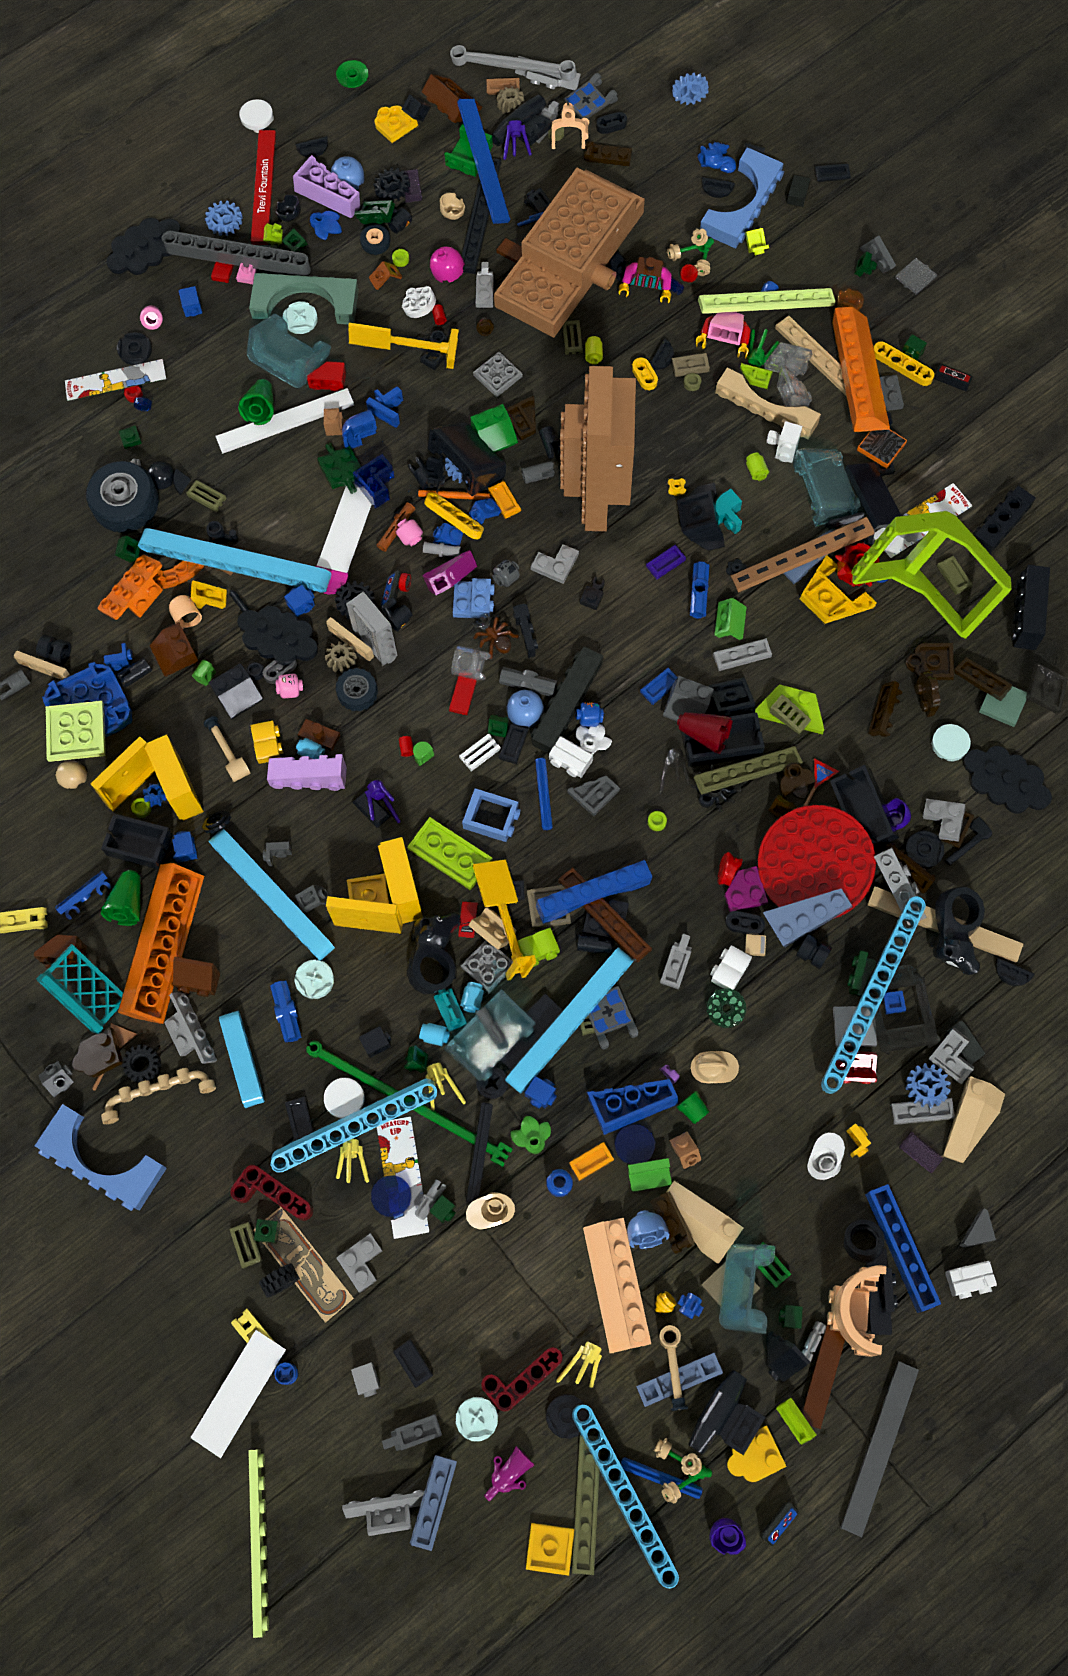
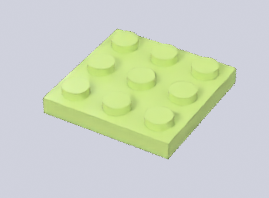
M103 701L46 707L47 760L49 762L106 756Z

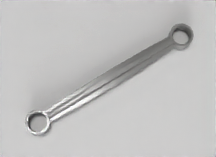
M462 45L454 46L450 51L452 62L457 66L464 65L466 62L516 70L560 74V77L565 81L573 80L577 74L575 63L570 60L563 61L561 64L518 57L467 52L466 48ZM457 54H463L461 57H455ZM565 69H573L568 73L563 72Z

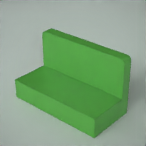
M734 598L718 602L715 636L721 638L732 635L738 640L743 639L746 606Z
M669 1158L628 1165L632 1192L671 1186Z

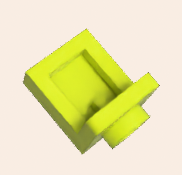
M763 228L745 232L749 253L754 252L755 255L765 253L764 249H768L769 245H766Z

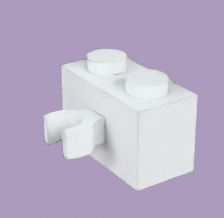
M785 421L781 435L775 431H769L767 443L778 444L776 459L782 462H793L803 426Z

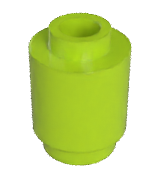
M759 453L750 454L746 458V465L752 479L761 481L767 477L769 473L763 456Z

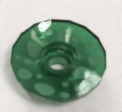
M720 989L710 996L707 1003V1013L715 1025L722 1028H731L738 1025L744 1019L746 1003L743 996L737 991ZM728 1004L730 1010L728 1012L723 1011V1005Z

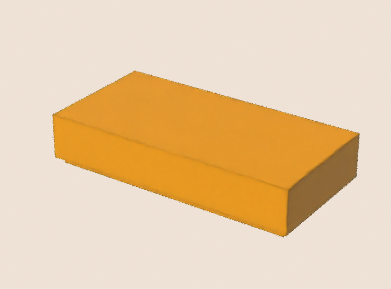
M504 481L488 488L490 495L501 509L505 519L521 512L520 506Z
M602 1142L569 1162V1165L580 1181L614 1161V1158L605 1143Z

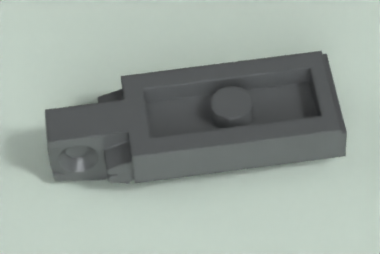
M436 1414L396 1428L391 1432L392 1437L383 1440L382 1445L384 1450L395 1446L396 1451L442 1436Z

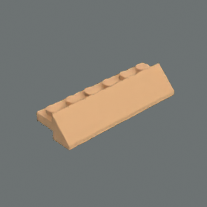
M624 1218L603 1221L584 1227L583 1230L609 1352L615 1353L650 1345V1335Z

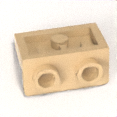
M486 907L481 915L472 919L468 925L497 950L509 943L501 917L489 907Z

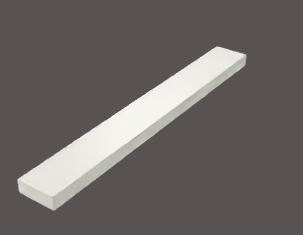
M346 388L275 414L270 422L264 425L250 423L217 435L216 439L223 454L324 417V409L339 408L340 411L354 406V402Z

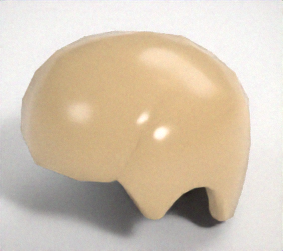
M455 193L442 195L440 198L441 214L451 220L462 217L465 212L463 199L459 200Z
M65 761L58 766L55 776L58 784L62 787L75 789L79 784L85 783L87 771L85 766L77 761Z

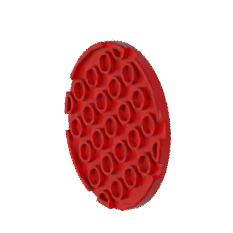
M807 805L796 808L781 816L769 828L759 849V877L765 892L778 907L842 889L853 907L835 917L838 918L853 910L869 892L876 870L875 851L864 827L850 814L831 806Z

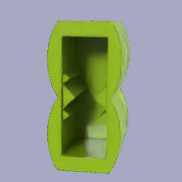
M551 928L517 941L523 956L535 955L536 964L534 966L538 965L542 959L552 960L556 958L560 952Z

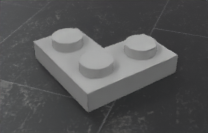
M562 544L555 559L538 552L531 565V570L564 584L579 555V551Z
M926 799L923 819L942 822L939 839L959 842L965 804Z
M954 1027L929 1057L930 1061L960 1084L965 1081L975 1068L959 1056L970 1039Z
M371 1233L337 1257V1260L359 1293L377 1281L366 1265L368 1261L382 1252V1249Z

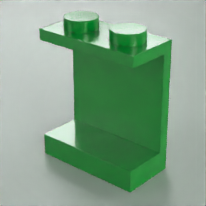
M462 124L459 129L460 139L452 153L445 152V164L451 169H456L476 177L478 171L465 127ZM485 133L489 150L491 151L493 147L492 135Z

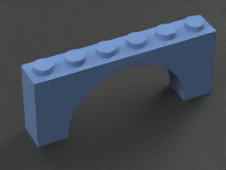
M747 147L740 158L738 171L751 180L756 190V196L747 206L737 211L717 212L708 209L701 220L700 229H705L709 237L736 249L738 244L744 241L745 232L747 230L750 231L754 218H758L762 205H766L769 194L774 192L777 181H781L784 171H782L783 163Z
M62 1104L35 1144V1147L40 1149L38 1153L47 1159L50 1156L55 1158V1164L63 1169H66V1167L73 1170L71 1174L81 1180L83 1177L90 1180L88 1184L97 1190L100 1187L106 1190L105 1195L113 1200L119 1198L123 1201L121 1205L130 1211L133 1208L140 1211L167 1168L145 1155L139 1164L127 1172L118 1175L94 1173L82 1161L77 1146L78 1131L84 1117Z

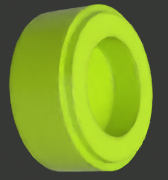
M398 249L393 252L392 260L394 265L404 267L409 263V254L406 250Z
M137 798L131 805L132 812L139 818L148 816L152 809L149 801L144 802V798Z
M654 811L649 815L648 826L650 829L661 831L666 827L667 817L663 812Z

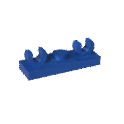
M100 871L55 907L60 914L65 913L69 920L72 919L69 915L71 909L76 910L77 913L80 912L79 908L74 905L75 903L86 901L91 896L90 893L94 888H96L99 895H102L103 893L100 891L101 885H106L109 889L111 888L110 884L104 881L107 879V876Z

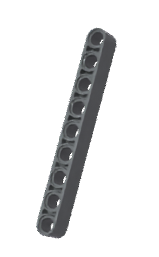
M167 231L162 235L166 251L172 255L240 266L243 263L244 267H249L250 264L254 269L289 275L307 276L311 272L308 257L304 253L175 231Z

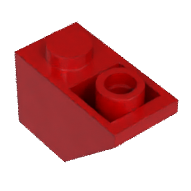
M326 362L307 375L309 388L331 391L344 390L346 379L344 363Z

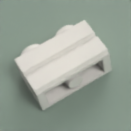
M561 736L550 751L549 760H551L550 763L557 768L561 766L566 769L570 776L582 778L593 761V754Z
M989 1261L945 1272L952 1296L959 1295V1299L972 1297L971 1292L978 1290L979 1294L992 1292L991 1287L997 1286Z

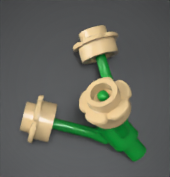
M696 229L691 237L693 244L696 245L680 249L678 244H670L667 254L669 259L676 261L681 258L682 252L698 249L704 254L702 260H698L694 266L698 270V275L705 276L710 273V263L706 261L709 248L714 244V240L712 238L708 239L705 229Z
M667 1438L663 1441L659 1439L654 1449L657 1453L656 1458L660 1457L665 1460L667 1455H670L681 1462L683 1473L689 1475V1478L679 1485H676L673 1481L663 1484L664 1489L661 1492L664 1499L674 1504L681 1497L680 1490L698 1479L710 1478L712 1470L705 1468L702 1465L701 1459L696 1454L690 1453L688 1456L681 1457L670 1450L672 1443L668 1442Z

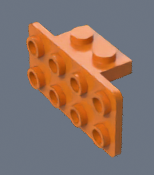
M146 555L138 557L135 564L125 572L123 578L118 584L113 586L112 591L100 602L98 610L115 620L119 619L127 608L136 616L141 617L163 591L152 579L162 568V564Z

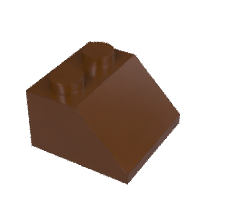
M179 622L163 629L150 644V648L165 677L198 662Z
M174 957L173 985L178 989V992L189 994L192 991L197 992V995L202 997L215 996L220 972L213 963Z

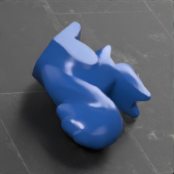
M714 142L713 144H708L709 148L707 150L704 146L700 147L701 153L697 157L702 167L720 169L725 173L734 172L736 169L735 160L732 157L723 156V154L727 153L729 145Z

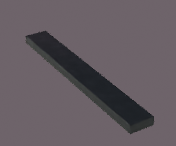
M492 158L497 177H499L502 164L501 159ZM480 180L462 252V258L465 262L463 272L476 274L490 215Z

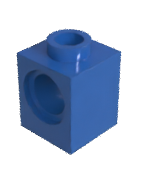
M196 287L180 289L179 295L185 316L202 314Z

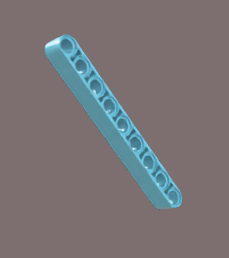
M223 828L208 840L223 859L319 961L335 948Z
M618 947L511 1071L505 1081L521 1094L625 973L634 959Z
M423 1079L277 1149L271 1157V1168L276 1172H284L432 1101L437 1096L434 1081ZM425 1086L433 1088L429 1094L423 1093L422 1090ZM407 1095H413L415 1097V1099L410 1103L404 1101V1098ZM388 1104L396 1105L394 1111H388L385 1107ZM373 1112L378 1117L375 1120H370L367 1118V1115ZM353 1121L360 1124L356 1129H352L348 1125ZM334 1130H338L341 1133V1135L337 1138H333L330 1135V1133ZM319 1139L323 1143L321 1146L316 1147L312 1144V1141ZM301 1148L304 1153L302 1155H295L293 1151ZM282 1157L285 1159V1163L277 1164L275 1159Z
M577 1405L572 1411V1418L657 1581L665 1588L675 1587L679 1581L678 1572L599 1422L589 1406ZM581 1408L586 1409L588 1412V1417L585 1421H580L577 1418V1412ZM591 1428H595L598 1431V1438L594 1441L589 1440L587 1436ZM602 1448H606L609 1453L605 1461H601L598 1458V1452ZM613 1468L619 1471V1477L615 1481H611L608 1476L609 1471ZM627 1488L630 1492L629 1499L621 1501L619 1493L622 1489ZM633 1509L640 1511V1518L637 1521L630 1519V1513ZM649 1529L651 1538L643 1542L641 1540V1533L643 1530ZM655 1550H660L662 1553V1558L658 1562H653L651 1558ZM665 1571H671L673 1574L672 1580L668 1583H664L662 1579Z

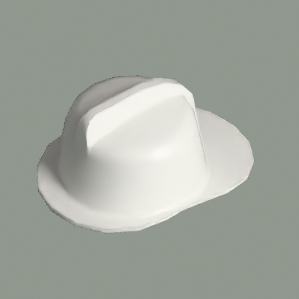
M826 1133L817 1139L807 1165L812 1177L825 1180L834 1177L840 1171L845 1145L839 1135Z

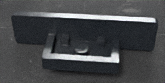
M883 1249L881 1255L876 1260L866 1262L867 1268L878 1265L886 1266V1274H880L879 1281L876 1282L877 1291H869L870 1333L875 1335L892 1334L891 1313L895 1312L894 1308H897V1296L893 1295V1286H896L895 1273H892V1268H888L887 1250Z

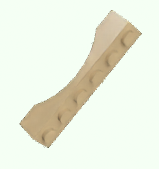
M729 368L725 370L717 382L716 394L720 397L726 398L736 405L764 417L767 421L780 425L782 428L785 421L803 426L800 437L809 439L819 423L821 414L806 406L784 407L759 397L751 390L743 375Z

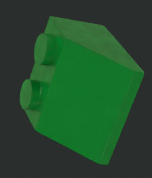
M503 404L471 416L472 429L494 453L518 443L511 419Z

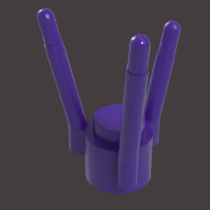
M521 121L508 122L503 155L504 160L507 157L510 134L514 157L516 156V137H520L521 133L528 154L532 155L525 132V125H522Z
M375 780L370 782L365 794L368 799L371 820H374L372 798H374L375 800L383 799L397 823H400L398 815L387 799L388 797L393 802L394 798L384 787L382 781Z

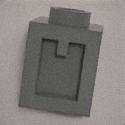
M289 842L266 843V849H263V860L267 862L268 866H273V856L284 858L287 855H292V847Z
M312 885L295 895L301 911L307 913L321 904L326 905L328 892L323 886Z

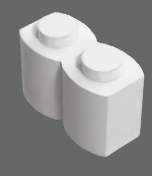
M731 945L729 950L724 949L720 956L722 962L719 966H714L710 975L713 976L711 982L727 991L733 992L748 967L752 956Z

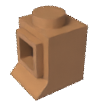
M339 408L324 409L326 436L342 435V427L346 419L343 418L342 412H339Z

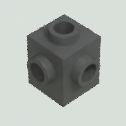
M59 1061L50 1064L45 1068L44 1072L38 1075L41 1083L53 1097L60 1092L66 1091L74 1083L71 1077L73 1074L71 1069L66 1064L63 1066Z

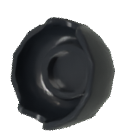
M285 195L283 202L278 201L275 210L277 217L285 222L296 219L301 212L298 198L294 195Z
M165 461L153 462L147 472L151 476L156 489L170 487L174 474L171 464Z

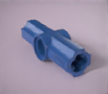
M705 562L693 564L690 616L700 619L706 617L709 587V564Z
M287 981L275 982L270 987L275 1003L274 1010L278 1023L281 1026L283 1039L285 1042L297 1041L302 1036L297 1021L296 1006L291 998Z

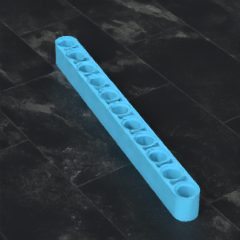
M149 528L144 529L138 547L145 552L295 587L303 585L305 589L309 588L310 590L322 593L326 592L332 576L331 572L323 568Z
M915 896L910 898L903 908L822 1079L821 1087L826 1093L833 1094L837 1092L847 1076L925 910V901L921 897ZM910 904H916L919 907V911L912 910ZM902 921H908L911 924V928H905ZM894 938H900L903 945H896ZM886 955L893 956L895 963H889L886 960ZM879 972L884 973L887 978L886 981L880 980L877 974ZM869 990H875L878 993V998H872ZM861 1008L869 1009L870 1016H864L861 1013ZM853 1025L860 1026L862 1033L856 1034L852 1029ZM844 1043H850L853 1046V1052L846 1051ZM836 1061H842L845 1064V1069L839 1070L835 1065ZM827 1079H834L837 1084L836 1088H830L827 1085Z

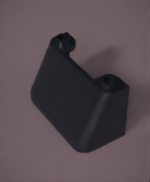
M459 422L437 426L430 430L428 450L432 454L438 453L440 455L444 453L462 473V480H467L469 488L466 491L471 496L476 495L505 477L506 463L475 433L470 424Z

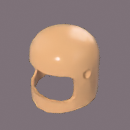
M180 595L175 597L169 604V612L174 622H179L182 628L192 627L200 623L202 619L201 613L196 608L191 597ZM198 613L197 617L189 623L184 622L182 619L186 614Z

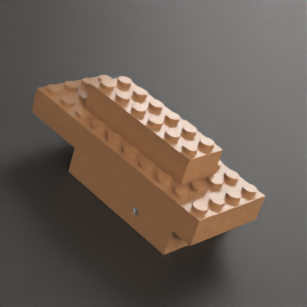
M576 168L521 242L522 257L494 293L495 307L554 338L593 283L605 290H609L614 283L616 271L606 267V264L644 213L645 199L586 169L583 171Z
M589 366V374H585L584 405L565 404V412H561L560 489H564V496L582 497V524H585V531H607L608 505H630L636 378H613V367Z

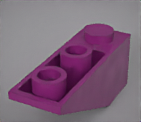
M468 550L422 576L429 591L434 595H438L454 586L475 569L477 564L471 551Z

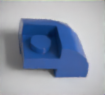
M371 410L353 415L345 421L342 427V438L345 448L350 446L353 449L361 446L362 438L376 434V421Z

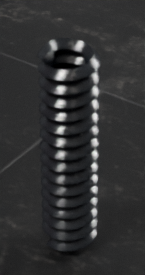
M231 590L229 595L242 612L249 610L237 592Z

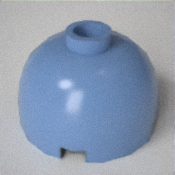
M341 157L331 167V173L334 172L338 175V179L347 182L356 190L359 189L361 183H364L365 175L361 163L353 157Z
M520 690L514 693L507 704V714L512 724L530 728L539 723L544 712L543 701L539 695L531 690Z
M647 1210L638 1212L628 1224V1242L632 1248H634V1245H639L640 1249L652 1248L662 1244L663 1238H669L666 1222L656 1213Z

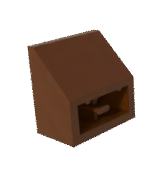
M56 935L35 951L34 957L41 964L45 965V968H49L71 944L84 956L86 955L87 946L77 936ZM73 951L67 956V965L77 964V955ZM67 967V970L76 971L77 967Z

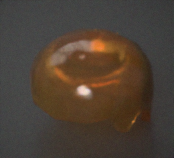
M848 288L845 292L839 291L837 303L839 307H854L856 310H860L863 307L864 298L860 292Z

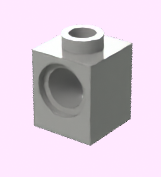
M368 1363L351 1369L358 1395L364 1394L366 1398L377 1394L376 1390L381 1387L374 1363Z

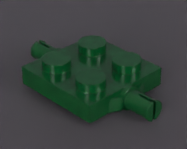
M332 443L326 444L325 448L329 454L317 458V462L330 487L333 490L341 486H347L350 494L356 493L357 489L353 483L364 478L365 474L352 449L349 446L335 451Z

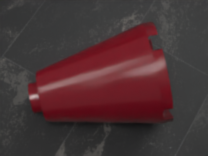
M685 712L679 716L677 725L680 731L713 752L720 754L725 747L722 743H724L725 739L729 738L733 721L728 716Z

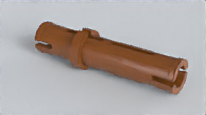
M406 502L399 514L394 516L395 520L377 543V547L380 550L387 551L397 536L398 523L404 519L408 520L413 511H415V507L412 504Z

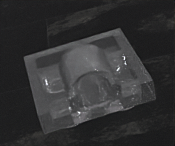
M781 342L766 360L764 367L766 370L794 377L804 375L807 371L808 361L812 357V350Z

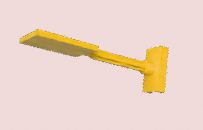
M349 323V344L390 350L391 343L436 350L440 351V353H447L446 367L454 369L459 330H451L448 343H437L391 336V329Z
M506 860L473 864L484 906H498L512 952L511 958L513 963L505 973L507 981L511 980L517 973H520L522 978H526L536 964L535 955L523 956V953L520 952L506 904L517 903L518 898Z

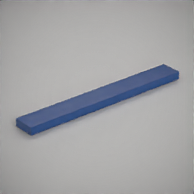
M459 99L457 102L492 222L493 224L509 223L510 217L475 99Z

